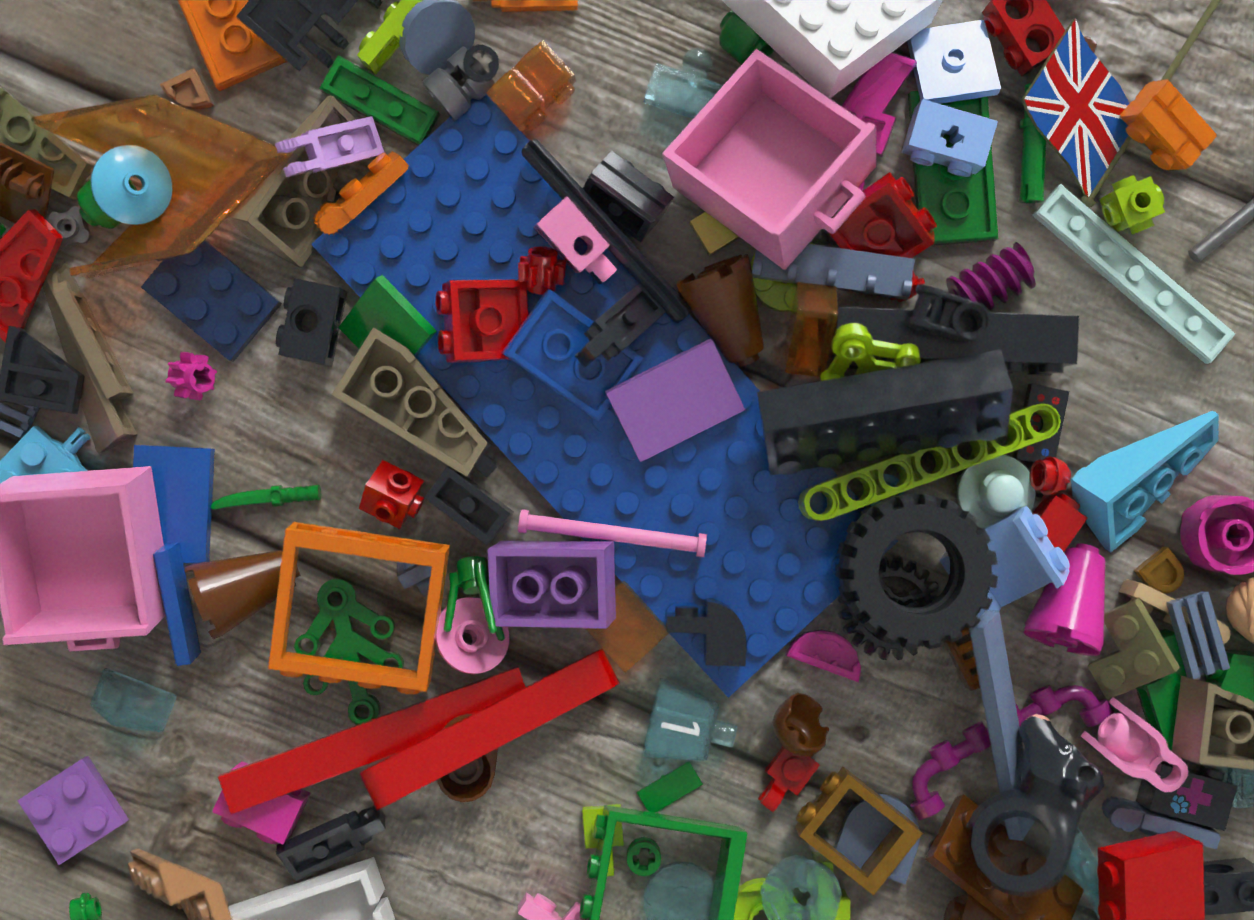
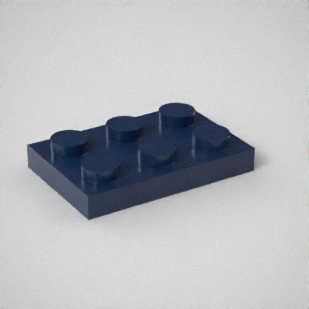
M191 228L188 229L141 286L142 289L232 362L236 360L282 304Z

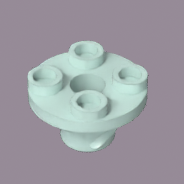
M1002 455L966 468L957 479L958 505L960 509L969 511L977 519L976 525L981 529L1026 505L1030 511L1033 508L1036 491L1030 483V472L1021 462L1010 456Z

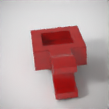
M782 746L765 769L766 773L772 776L773 779L761 792L758 800L761 801L762 805L774 812L782 802L788 789L798 796L820 764L811 757L794 755Z

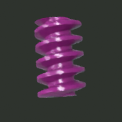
M1018 242L1013 244V249L1010 247L1003 248L999 256L990 255L986 258V263H975L972 266V271L963 269L959 272L958 278L950 276L946 279L949 293L979 304L982 303L990 311L995 308L992 297L996 296L1002 303H1006L1008 301L1007 289H1010L1016 296L1022 294L1020 282L1023 281L1030 289L1036 286L1034 267L1030 257Z

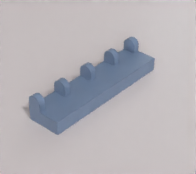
M808 244L786 270L756 250L752 275L753 278L908 300L912 289L915 259Z

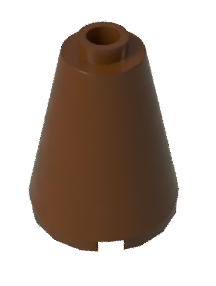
M741 254L713 263L704 267L705 270L697 274L698 279H695L694 274L691 273L675 284L680 296L690 306L691 311L728 363L737 362L738 367H742L760 358L758 353L764 349L751 262L748 254H745L743 257Z
M283 550L194 563L184 568L185 572L190 576L195 575L194 578L188 579L189 587L203 622L209 620L210 625L214 624L215 629L208 631L212 639L223 636L277 599ZM298 567L296 568L295 578L301 576Z

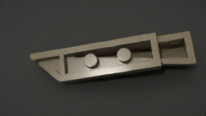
M63 263L49 270L43 284V289L67 363L85 376L80 403L95 449L98 453H103L138 435L121 403V400L134 393L67 263Z

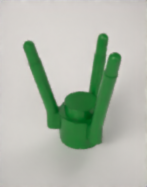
M470 556L458 560L456 563L457 572L449 574L450 590L444 631H451L458 589L462 587L464 594H480L489 632L491 634L496 633L497 639L503 641L505 639L503 628L495 624L490 600L487 559L481 556Z

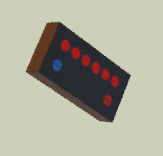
M1028 384L1023 408L1043 403L1051 405L1059 413L1061 423L1055 435L1015 450L1013 458L1034 463L1036 460H1043L1048 456L1056 457L1070 391ZM1034 412L1030 423L1036 432H1040L1043 428V419L1038 413Z

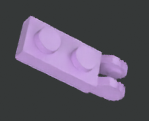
M373 116L310 130L301 134V136L275 144L278 153L292 152L305 146L309 160L294 162L283 168L286 177L303 174L312 170L314 173L375 158L384 153Z

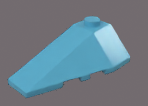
M1210 411L1103 455L1087 467H1083L1076 472L1071 479L1073 500L1081 506L1078 511L1088 518L1086 520L1087 525L1104 549L1111 553L1135 534L1146 522L1142 515L1156 500L1163 503L1170 496L1168 490L1171 488L1175 478L1179 474L1188 475L1218 442L1219 414Z

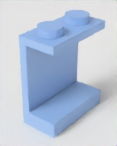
M1027 505L983 528L991 539L987 543L988 548L996 553L998 563L992 565V574L997 575L998 579L997 587H990L987 598L993 599L988 610L1000 611L1001 607L1051 582L1054 583L1056 588L1064 585L1070 572L1069 561L1059 547L1054 548L1047 537L1048 530L1044 521L1038 514L1033 515ZM945 551L939 561L949 575L950 562L947 551ZM982 608L976 617L979 618L986 610Z

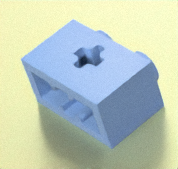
M922 99L914 108L901 153L910 155V160L917 164L932 166L933 163L948 166V172L969 177L985 167L998 121ZM945 134L950 136V143L954 144L951 148L946 147V139L942 138Z

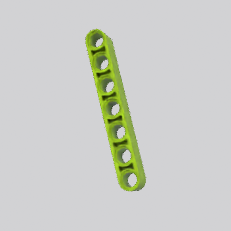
M1044 403L1010 412L1008 438L1003 446H1000L995 439L991 441H970L972 452L966 460L958 454L957 445L950 448L935 447L923 449L908 455L896 454L809 486L799 496V510L802 515L811 520L823 521L1048 439L1059 430L1061 423L1060 415L1054 407ZM1034 412L1038 413L1043 419V428L1040 432H1036L1030 423ZM925 452L931 453L936 461L935 468L931 473L925 472L920 464L921 457ZM889 465L896 467L900 475L899 482L893 487L886 484L883 476L884 470ZM853 478L858 479L864 489L863 495L856 501L848 496L846 490L847 484ZM816 492H821L827 498V508L821 514H816L810 508V498Z

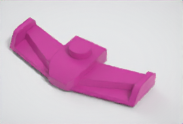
M890 53L863 73L841 106L864 123L868 124L870 122L876 126V155L880 157L884 155L896 123V117L884 114V111L917 64V60L895 53ZM865 180L858 187L861 191L864 190Z

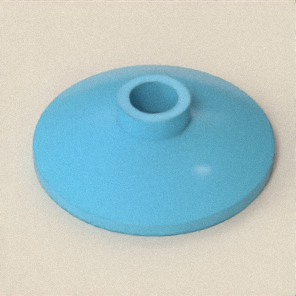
M124 145L107 151L95 163L91 174V190L97 205L110 218L124 224L139 225L153 221L166 210L172 197V180L167 167L157 155L139 146ZM131 176L141 180L142 187L139 191H135L129 186V178Z

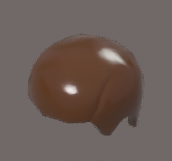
M797 692L790 696L778 707L772 721L775 735L782 746L792 754L804 757H812L826 746V735L829 731L828 727H822L819 722V716L823 710L822 706L809 695Z

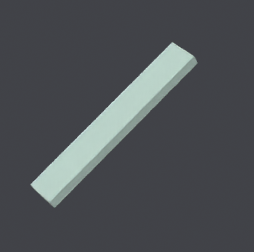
M1059 184L1032 214L1034 218L1205 364L1211 363L1234 337L1235 333L1063 185Z

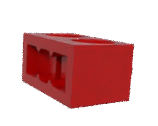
M991 0L982 11L987 31L991 36H997L1004 48L1003 53L1006 62L1012 69H1017L1021 77L1046 62L1065 32L1047 0ZM1005 6L1015 7L1020 13V19H1013L1008 16ZM1026 39L1036 40L1040 46V52L1031 51L1027 47Z

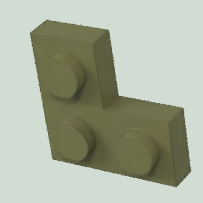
M1140 597L1104 613V623L1119 650L1096 659L1087 666L1107 700L1170 675L1180 668Z

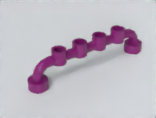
M1046 685L1029 695L1033 702L1032 704L1021 710L1016 704L1019 726L1029 716L1035 714L1049 715L1061 708L1063 704L1072 700L1078 701L1084 706L1079 711V714L1086 727L1101 724L1105 718L1115 714L1107 699L1098 700L1090 690L1077 685H1068L1053 691L1050 685ZM983 722L975 723L963 730L962 734L966 740L952 747L949 740H945L928 750L932 758L917 768L912 780V790L916 800L910 806L918 820L931 817L945 807L938 791L929 793L927 788L929 779L939 772L956 766L964 758L991 746L988 728L985 727Z

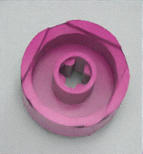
M1212 495L1202 498L1191 507H1188L1182 514L1180 538L1183 549L1190 558V561L1201 568L1220 573L1244 575L1254 572V501L1244 496Z

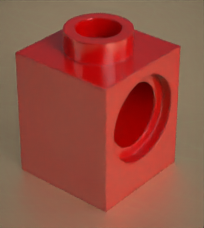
M1062 493L1059 496L1044 495L1032 514H1038L1044 521L1048 530L1047 537L1054 548L1059 547L1064 552L1088 518L1078 511L1081 506L1075 500Z

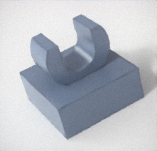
M397 562V577L404 589L417 584L421 594L425 597L428 595L432 567Z

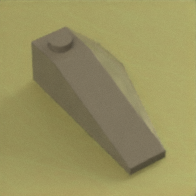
M328 96L288 139L301 136V134L310 130L356 119L333 96ZM305 146L288 153H278L276 151L244 185L223 215L250 240L300 268L303 267L315 249L311 244L323 234V231L321 232L316 227V224L313 223L314 213L320 209L324 202L334 201L337 190L333 189L340 168L336 167L314 173L312 170L303 174L286 177L283 168L294 162L309 160Z

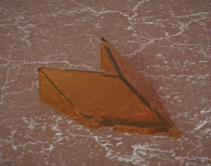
M154 94L34 117L35 125L103 154L115 147L124 145L145 148L162 160L171 176L172 197L166 210L153 221L145 224L130 225L92 264L69 268L71 276L93 278L192 253L292 153H278L276 146Z

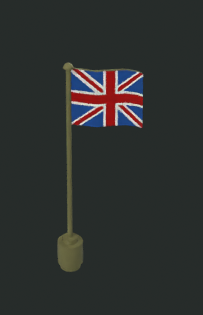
M1212 0L1161 80L1168 79L1170 81L1221 0ZM1072 19L1021 100L1035 128L1066 163L1084 195L1081 197V202L1089 208L1096 204L1094 201L1095 196L1132 140L1126 132L1128 125L1120 117V114L1130 103L1119 83L1089 48L1076 19Z

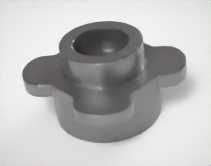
M73 206L69 211L60 214L51 212L47 217V221L64 237L59 249H66L68 245L85 244L90 239L88 224L80 215V208L77 206ZM68 224L72 227L70 231L65 229Z

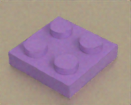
M89 756L82 758L17 800L59 865L129 820Z

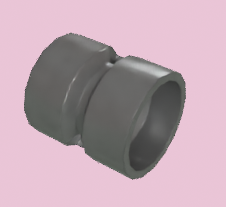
M464 46L447 59V68L445 70L437 68L422 81L429 94L445 113L452 117L454 122L471 107L470 100L472 98L480 100L496 86L493 80L486 83H476L467 77L463 69V59L468 50ZM473 56L474 64L471 66L472 71L477 74L481 70V75L487 74V71ZM464 78L466 82L460 87L456 81Z

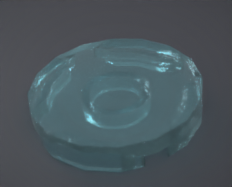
M676 861L663 865L651 875L644 890L643 907L647 920H708L715 881L705 869L691 862Z

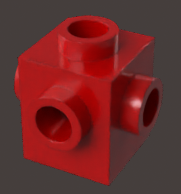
M382 460L365 485L358 509L376 517L381 522L401 529L408 516L415 518L423 505L425 498L420 496L424 480L409 471Z

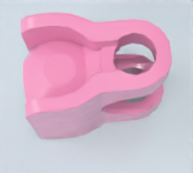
M1112 697L1109 703L1120 713L1111 714L1103 720L1098 729V739L1094 738L1087 731H1084L1081 737L1126 774L1146 779L1163 792L1177 790L1188 776V767L1185 762L1169 750L1165 738L1159 731ZM1166 760L1169 764H1173V770L1169 776L1160 779V776L1155 771L1158 764Z

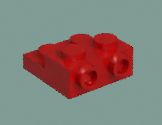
M889 172L862 191L866 198L834 234L828 232L841 249L913 258L935 244L934 231L932 229L936 228L937 225L925 207L918 211L910 200L914 197V192L908 182L903 177L896 180Z
M450 280L442 284V291H437L435 306L437 314L444 315L445 330H441L438 333V349L440 354H446L447 363L511 360L502 352L528 317L526 281Z

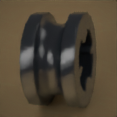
M477 44L472 46L466 52L463 59V69L467 77L476 83H486L496 76L499 68L497 53L487 45ZM481 53V58L485 54L488 55L491 59V62L488 64L489 73L481 75V70L477 74L472 71L471 66L474 64L473 55Z

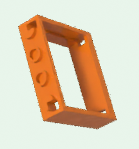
M293 522L285 529L268 669L280 670L279 673L286 677H301L303 674L319 676L318 679L327 683H339L342 680L356 681L360 687L377 689L383 685L397 687V691L404 694L412 695L419 694L420 691L427 692L432 678L436 634L441 614L450 545ZM299 547L432 567L417 671L286 652Z

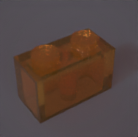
M797 282L784 345L785 373L820 377L822 372L825 371L838 316L836 286Z

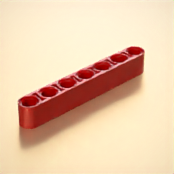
M603 648L369 767L360 772L359 775L376 810H379L620 684Z

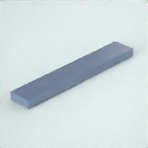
M986 610L979 617L981 621L973 630L970 629L999 792L1002 793L1020 788L1024 748L1020 737V726L999 611ZM1024 817L1006 819L1007 836L1009 839L1022 841L1035 821Z

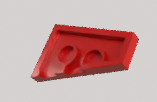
M28 209L0 239V338L5 343L9 326L24 329L64 238L36 209Z

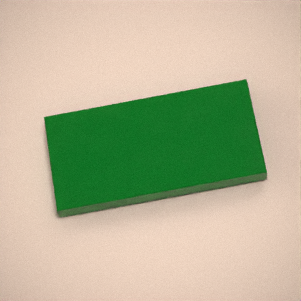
M910 91L908 94L910 121L914 108L920 102L918 91ZM988 97L941 104L990 119ZM945 134L942 137L946 139V147L951 148L954 145L950 143L949 135ZM992 144L985 167L969 177L948 172V166L933 163L932 166H925L913 162L916 208L919 211L925 207L937 225L936 228L932 229L935 244L932 246L998 240Z

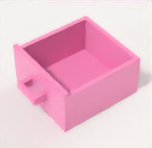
M756 49L662 155L675 190L779 267L786 270L822 228L834 234L866 198L865 194L858 187L876 168V126L870 122L868 124L864 123ZM848 198H850V200L844 205V207H843V208L837 213V215L832 219L833 215H834V214L840 209V207L848 200Z
M151 466L12 476L0 483V608L6 634L2 637L3 645L67 641L70 652L116 649L120 645V637L148 635L165 617L153 556L154 552L164 546Z

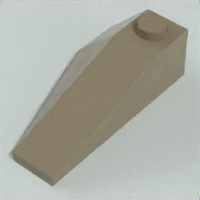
M372 328L331 394L467 477L488 444L405 346L375 328Z

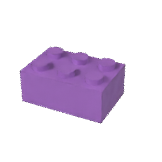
M499 541L488 548L489 594L496 626L607 628L616 619L614 541Z

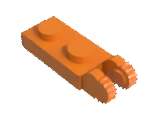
M393 151L388 155L385 152L381 153L368 165L370 171L358 181L355 178L340 190L341 198L336 203L324 202L320 209L316 210L313 223L324 234L334 235L335 232H338V229H342L409 169V165L399 154Z

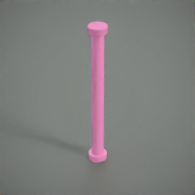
M521 509L518 524L519 533H527V530L696 552L697 557H704L707 534L699 533V537L657 532L531 515L530 510Z

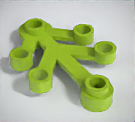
M856 323L846 324L837 329L832 339V350L836 356L829 369L822 372L820 379L824 381L844 377V373L852 361H855L859 367L854 375L920 364L919 349L914 344L899 345L873 340L871 334L868 333L867 328L863 325ZM872 355L895 358V363L875 360Z

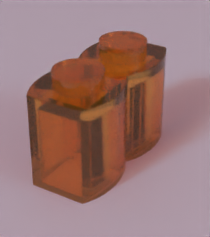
M542 40L515 67L505 73L486 94L519 131L523 132L527 128L533 131L547 117L545 110L554 102L560 105L575 91L573 84L576 82V77L573 71Z

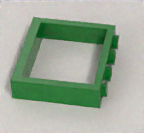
M604 805L603 815H597L594 823L593 838L598 839L596 855L590 854L588 859L586 877L591 879L589 895L583 894L581 899L580 919L600 920L616 822L722 838L708 920H734L748 832L734 825Z

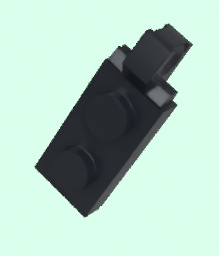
M639 283L588 327L589 330L584 335L590 342L575 357L585 368L600 354L609 361L613 356L616 357L666 311Z
M375 806L363 809L359 814L357 811L343 814L288 839L284 844H277L276 854L293 879L297 881L365 850V844L372 840L373 835L386 830L385 814L381 809L376 810Z

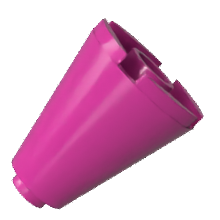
M1078 543L1075 548L1066 549L1065 555L1070 564L1068 577L1064 585L1056 588L1053 582L1045 586L1025 622L1024 634L1053 648L1055 644L1068 647L1067 652L1087 656L1100 655L1104 645L1106 559L1099 555L1100 550L1098 548Z

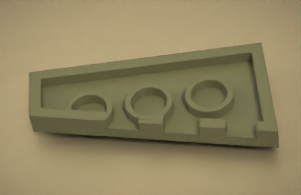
M0 86V142L55 169L51 189L76 200L77 193L83 186L93 166Z

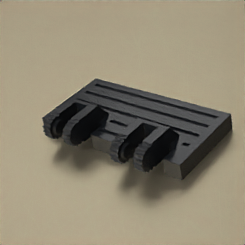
M249 0L236 18L299 72L310 58L297 47L298 44L329 68L334 62L331 56L324 49L319 48L306 35L316 26L335 46L344 50L349 42L321 16L325 13L339 25L358 0ZM366 0L376 9L383 3L381 0Z

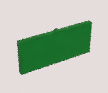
M690 761L637 791V794L647 811L656 813L700 787L703 783Z

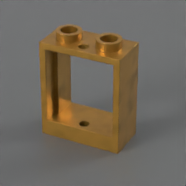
M842 767L838 773L833 771L825 778L820 787L822 793L813 804L807 802L796 816L798 823L795 828L799 837L874 896L923 833L914 822L845 767ZM849 789L857 793L895 824L861 868L815 833Z

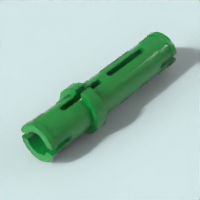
M1031 84L1025 85V93L1027 92ZM1024 108V119L1020 120L1019 129L1023 130L1018 202L1035 204V201H1037V203H1043L1046 140L1035 128Z

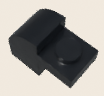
M705 598V613H698L699 607L675 606V613L666 612L667 632L704 633V662L706 665L746 666V633L742 622L729 606L721 601Z

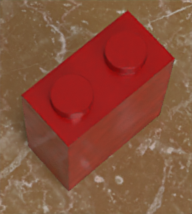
M1170 831L1097 848L1098 914L1100 920H1205L1202 842L1177 831Z

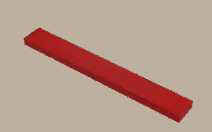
M519 667L511 668L220 774L218 779L230 814L394 755L443 730L452 719L460 715L474 714L525 688L526 686Z

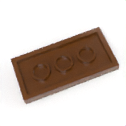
M964 794L956 797L925 860L1001 920H1072L1085 889L1066 874H1064L1058 884L1045 893L1027 898L1006 894L991 886V881L981 872L975 860L971 847L973 831L966 828L971 815L979 806ZM1000 823L994 828L989 838L988 852L991 862L996 868L1008 875L1025 876L1035 873L1045 865L1047 859L1023 840L1009 839L1004 825Z

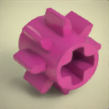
M180 352V360L168 362V378L165 382L170 383L176 388L174 391L175 397H189V399L200 401L203 398L202 392L214 390L213 384L217 370L212 369L207 364L208 356Z

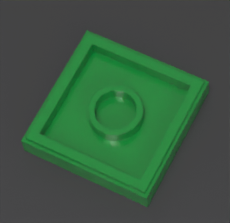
M383 275L372 281L338 327L358 349L361 348L372 328H375L405 346L414 357L420 353L437 332Z

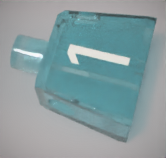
M660 678L643 746V756L707 760L711 743L733 747L737 724L717 720L719 711L717 701L669 680Z

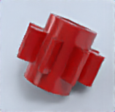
M543 246L532 247L528 250V257L520 256L518 281H527V290L534 294H544L547 289L555 292L556 284H564L566 260H557L558 252L553 248Z

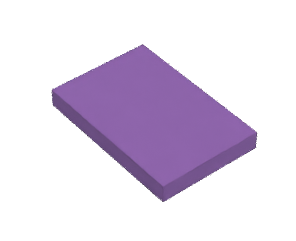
M711 339L605 391L640 462L745 410Z

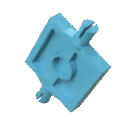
M33 426L0 460V483L12 476L88 471L82 466L75 453L91 437L88 433L84 434L85 431L77 427L76 431L62 443L51 438L39 426Z

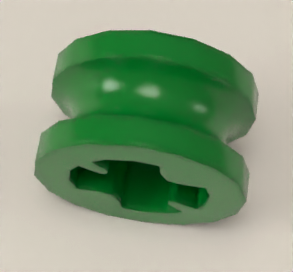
M640 837L630 843L627 849V864L630 870L636 875L644 877L652 875L658 870L661 864V852L656 841L651 838ZM640 848H648V854H655L654 858L648 859V865H640L639 859H633V855H639Z

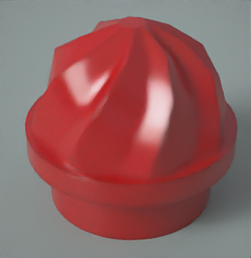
M1048 456L1043 460H1036L1031 467V486L1034 490L1041 491L1044 495L1052 496L1058 491L1066 490L1068 483H1070L1071 470L1065 462L1056 457Z

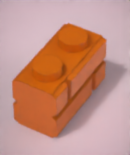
M1168 79L1152 81L1146 84L1137 94L1136 99L1130 102L1120 114L1122 120L1128 125L1126 128L1127 134L1136 142L1144 143L1152 151L1150 155L1151 160L1164 170H1182L1191 167L1201 155V152L1217 137L1213 129Z

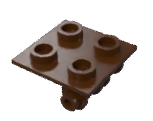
M1 142L0 216L16 223L28 209H36L46 219L55 169Z

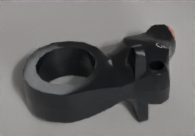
M1036 714L1026 718L1020 726V737L1025 748L1020 788L1002 792L985 800L974 810L966 825V828L973 831L971 847L977 866L991 881V886L1003 893L1025 898L1045 893L1063 878L1071 858L1081 814L1084 809L1087 810L1089 802L1104 787L1103 773L1100 769L1089 762L1074 745L1062 737L1047 717ZM1013 817L1030 818L1041 824L1048 832L1051 839L1050 855L1045 865L1035 873L1025 876L1008 875L996 868L991 862L988 852L989 838L994 828L1004 820Z

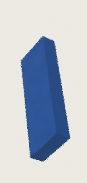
M176 542L165 544L154 552L153 556L175 664L181 666L191 664L201 654L180 544Z

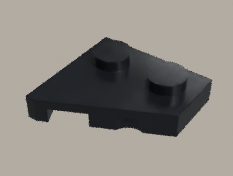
M9 326L0 372V400L78 414L85 376L24 329Z

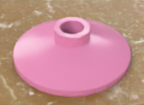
M466 597L456 601L450 632L444 631L446 608L441 612L436 634V646L442 658L452 668L466 674H481L495 668L503 660L509 646L508 627H502L505 635L503 641L497 639L496 633L491 634L489 632L480 598ZM463 633L471 635V645L465 643L462 637Z

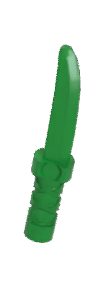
M282 485L271 486V489L240 492L224 496L211 504V508L215 510L272 502V506L277 507L283 506L284 502L321 500L320 485L283 488Z

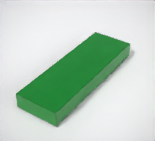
M339 55L319 88L326 95L333 96L337 101L366 117L373 116L376 123L418 146L429 136L440 116L439 111Z

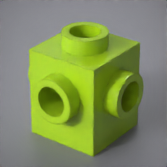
M1135 175L1115 182L1112 184L1114 191L1099 199L1106 222L1116 232L1129 228L1131 235L1155 226L1152 219L1165 213L1163 192L1157 184H1154L1151 176L1137 181Z

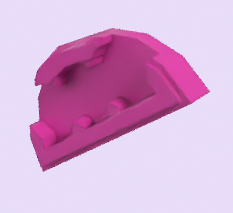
M818 629L806 632L792 642L785 654L793 659L859 682L861 665L857 652L847 639L833 631Z

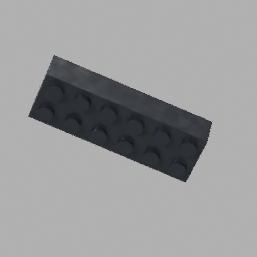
M837 307L827 315L825 361H833L836 356L832 350V339L837 329L851 323L866 327L873 340L899 345H916L919 349L920 364L1001 350L1008 374L1024 372V368H1028V375L1051 376L1052 373H1063L1064 367L1075 365L1078 360L1079 316L989 313L990 325L987 331L979 338L963 343L939 335L920 332L906 326V318L912 316L913 310ZM965 312L960 314L958 322L961 329L965 332L973 333L977 326L974 316ZM872 355L875 360L895 363V358ZM852 361L847 369H858L859 367L855 361Z
M1001 350L757 392L770 475H791L800 470L817 467L832 468L841 463L858 460L872 461L882 456L900 453L908 455L919 450L935 447L950 448L959 443L976 440L991 441L1000 436L1008 435L1013 388Z

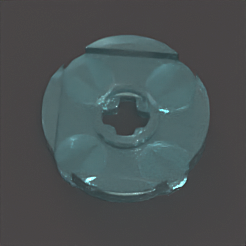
M800 855L790 856L776 863L761 886V901L767 918L769 920H835L841 902V888L831 869L820 861L817 863L806 859V856ZM798 887L801 892L808 891L811 897L807 900V906H802L800 903L793 901L794 888Z

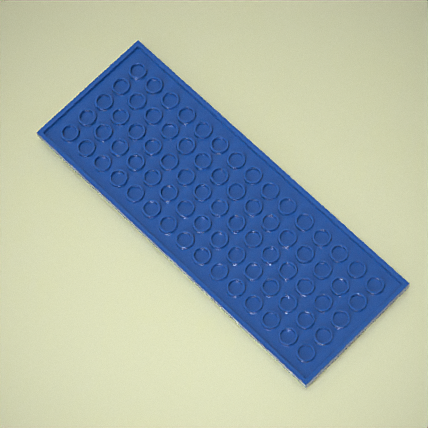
M487 94L480 100L472 98L470 100L471 107L455 122L450 116L404 158L409 165V169L342 229H338V232H335L334 235L323 233L311 245L360 298L372 281L383 275L437 330L415 358L563 519L699 537V533L707 534L704 557H697L696 552L614 541L615 575L665 629L666 612L675 613V606L699 607L698 613H705V598L721 601L735 612L742 622L746 633V666L706 665L704 662V633L668 632L729 698L840 595L838 589L840 581L836 577L835 564H839L840 554L837 553L840 542L844 543L848 534L845 530L852 521L856 522L862 516L860 512L867 507L864 506L823 521L811 520L802 515L799 510L798 500L803 490L838 475L832 468L822 467L800 470L791 475H770L757 392L761 391L735 363H728L716 344L715 347L745 410L642 462L639 461L612 405L609 406L598 422L512 360L447 363L446 354H440L438 349V333L441 330H445L444 315H438L436 311L435 297L437 291H442V284L450 280H518L520 256L528 257V250L532 247L543 246L552 248L536 231L534 226L562 201V198L522 156L521 150L530 140ZM578 237L574 241L573 247L580 255L586 253L588 245L582 238ZM605 249L602 253L617 270L605 282L599 285L586 269L576 273L566 263L564 284H556L554 292L592 321L597 320L639 284L608 249ZM527 290L528 315L543 294H534ZM665 312L628 345L630 349L643 357V360L630 378L711 339V337L690 314L681 322L676 323ZM847 486L848 496L855 501L859 498ZM821 492L814 493L809 502L810 508L816 514L824 512L828 504L827 498ZM581 537L584 541H607ZM896 538L887 546L883 555L898 542Z

